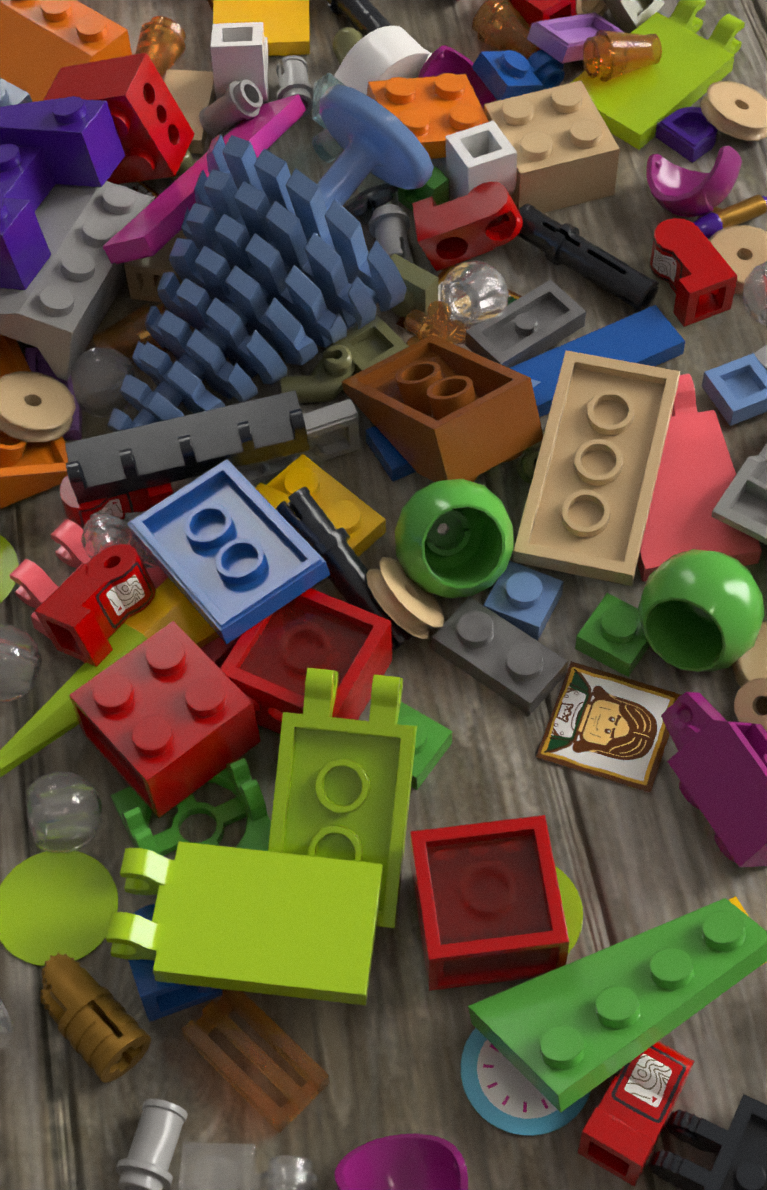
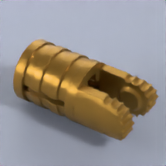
M59 953L56 956L50 955V960L45 961V967L42 968L43 990H41L40 998L41 1003L44 1004V1009L49 1010V1015L58 1024V1031L66 1040L70 1041V1045L78 1054L82 1055L87 1065L95 1070V1074L102 1082L108 1083L120 1078L145 1055L151 1044V1037L144 1029L139 1027L138 1022L130 1014L126 1013V1009L119 1001L114 999L113 994L106 987L100 986L85 968L80 967V962H76L74 957L71 958L66 953L64 955Z

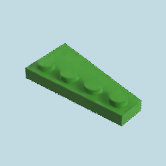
M724 898L468 1006L471 1024L561 1113L767 961V931Z

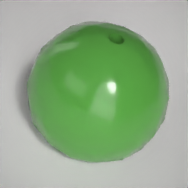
M465 479L436 481L416 491L401 509L395 527L396 556L406 576L423 591L446 598L474 596L492 586L507 569L514 549L512 522L502 501L484 485ZM443 523L446 524V531L438 533V526Z
M696 549L673 555L648 576L638 606L641 628L653 651L665 662L679 669L696 672H712L728 668L755 645L765 614L762 593L750 571L737 559L722 552Z

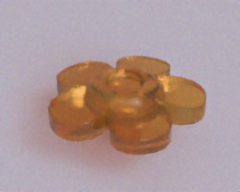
M443 301L432 302L428 307L427 315L423 311L412 310L408 313L404 322L405 328L409 332L419 334L408 339L406 343L408 346L430 335H435L453 344H458L466 339L467 329L465 324L459 320L446 323L451 317L452 309L449 304Z

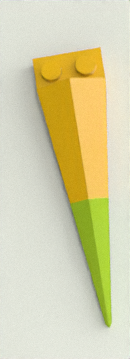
M301 454L268 484L259 483L255 487L276 509L283 501L289 503L288 497L306 486L310 491V495L336 529L343 527L349 534L350 539L347 543L358 557L386 533V519L304 454ZM167 578L156 589L151 603L141 612L130 616L108 638L113 648L109 655L97 667L85 662L0 750V778L79 725L69 697L72 692L172 621L199 648L220 636L174 583Z

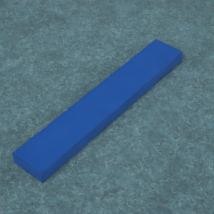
M654 305L512 366L510 369L541 382L533 388L539 417L550 413L566 350L657 366L682 355L685 340L658 307ZM376 426L365 430L366 443L392 482L416 472Z

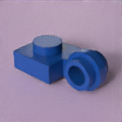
M512 50L481 51L472 65V69L497 101L559 86L565 76L563 63H560L543 50L533 53L528 59L517 51Z

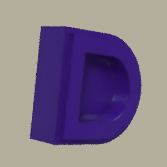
M685 107L676 110L657 123L655 137L693 163L714 147L718 129L708 122L701 108Z

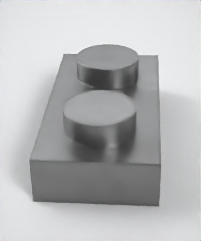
M550 279L466 330L465 345L473 353L510 368L536 357L584 327L586 311Z
M470 596L432 636L433 651L529 716L567 673L568 661Z

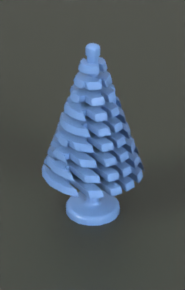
M340 84L329 87L320 99L319 113L326 129L344 151L317 184L296 168L292 175H290L286 161L266 149H263L257 158L250 141L231 135L225 145L221 134L212 139L206 155L209 176L208 178L206 177L204 170L200 172L194 188L196 203L193 204L190 212L187 207L181 227L186 239L177 238L169 256L171 266L183 282L180 285L173 272L163 273L157 291L160 300L169 311L166 310L161 315L156 306H151L145 321L146 330L162 348L165 347L171 351L177 360L173 364L168 354L149 342L143 345L138 341L132 356L133 361L140 370L152 378L157 387L152 391L141 380L130 374L125 375L120 389L121 395L139 413L132 421L129 415L117 408H113L107 424L113 432L182 417L184 414L177 408L181 402L184 403L187 410L194 414L225 407L220 399L206 390L202 383L204 379H206L210 388L229 400L235 397L239 403L246 402L258 394L257 387L250 377L253 378L259 374L263 384H274L287 376V367L278 355L280 352L286 363L304 365L318 354L316 345L327 348L331 343L347 337V329L353 324L357 323L358 329L373 321L376 315L377 303H379L382 312L390 310L404 301L407 287L395 263L377 240L368 253L361 223L343 207L369 173L390 185L406 190L424 186L432 176L434 166L428 152L417 137L394 114L371 97L354 88ZM190 326H193L195 329L193 333L189 328ZM227 357L229 358L231 364L226 361Z

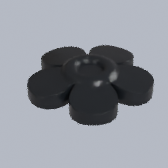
M384 183L367 188L347 201L343 207L354 217L362 215L369 210L373 214L376 208L393 198V193L399 187Z

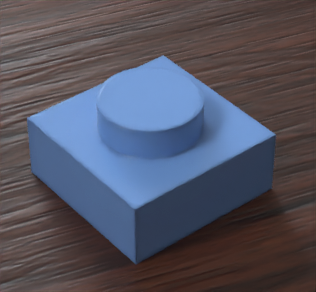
M754 353L704 372L702 388L730 426L767 412V371Z
M509 560L507 569L496 581L483 606L532 638L539 640L562 596L563 581Z

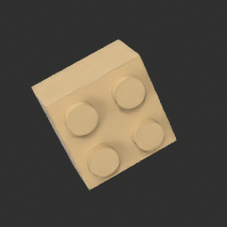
M582 81L484 104V112L488 121L494 120L517 151L516 187L510 196L518 210L524 204L529 203L542 213L615 195L620 148Z

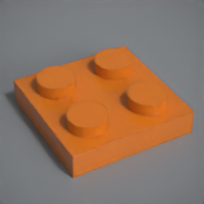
M444 73L434 77L408 79L394 77L389 80L368 82L367 96L394 114L417 137L428 152L430 159L446 158L445 136L489 122L466 74Z

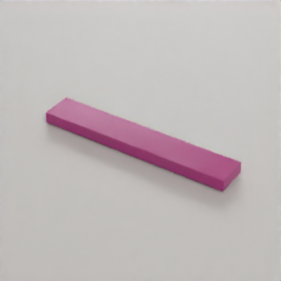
M300 95L262 104L256 117L253 119L244 118L223 137L225 145L231 135L250 141L258 158L263 149L267 150L304 115L306 109ZM207 153L102 246L111 264H120L154 256L182 230L181 227L187 207L190 212L193 204L196 203L194 188L199 174L204 170L206 177L208 178L209 176Z

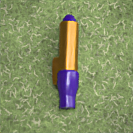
M757 194L724 209L715 207L713 211L698 216L693 223L709 239L721 229L740 225L767 212V197Z

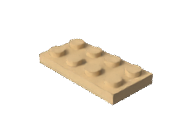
M565 351L513 550V562L629 586L633 585L679 384L680 371Z

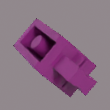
M685 692L661 715L678 750L667 762L680 779L679 789L692 806L701 810L716 832L714 839L718 848L728 859L737 863L739 867L767 866V731L761 724L727 721L701 693Z

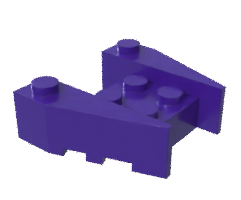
M71 96L0 107V288L26 290L50 258L51 252L35 211L55 184L102 187L125 157L107 101L84 100L80 97Z

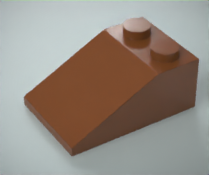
M430 335L341 381L343 390L348 397L351 398L416 472L433 482L453 479H465L474 482L480 474L502 462H509L520 457L525 449L543 439V431L530 377L435 335Z

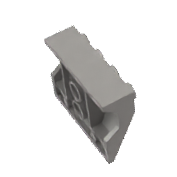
M106 181L102 187L55 184L35 211L51 256L26 290L0 288V334L37 347L56 377L68 380L127 279L124 267L125 262L111 264L102 246L152 202L153 197Z

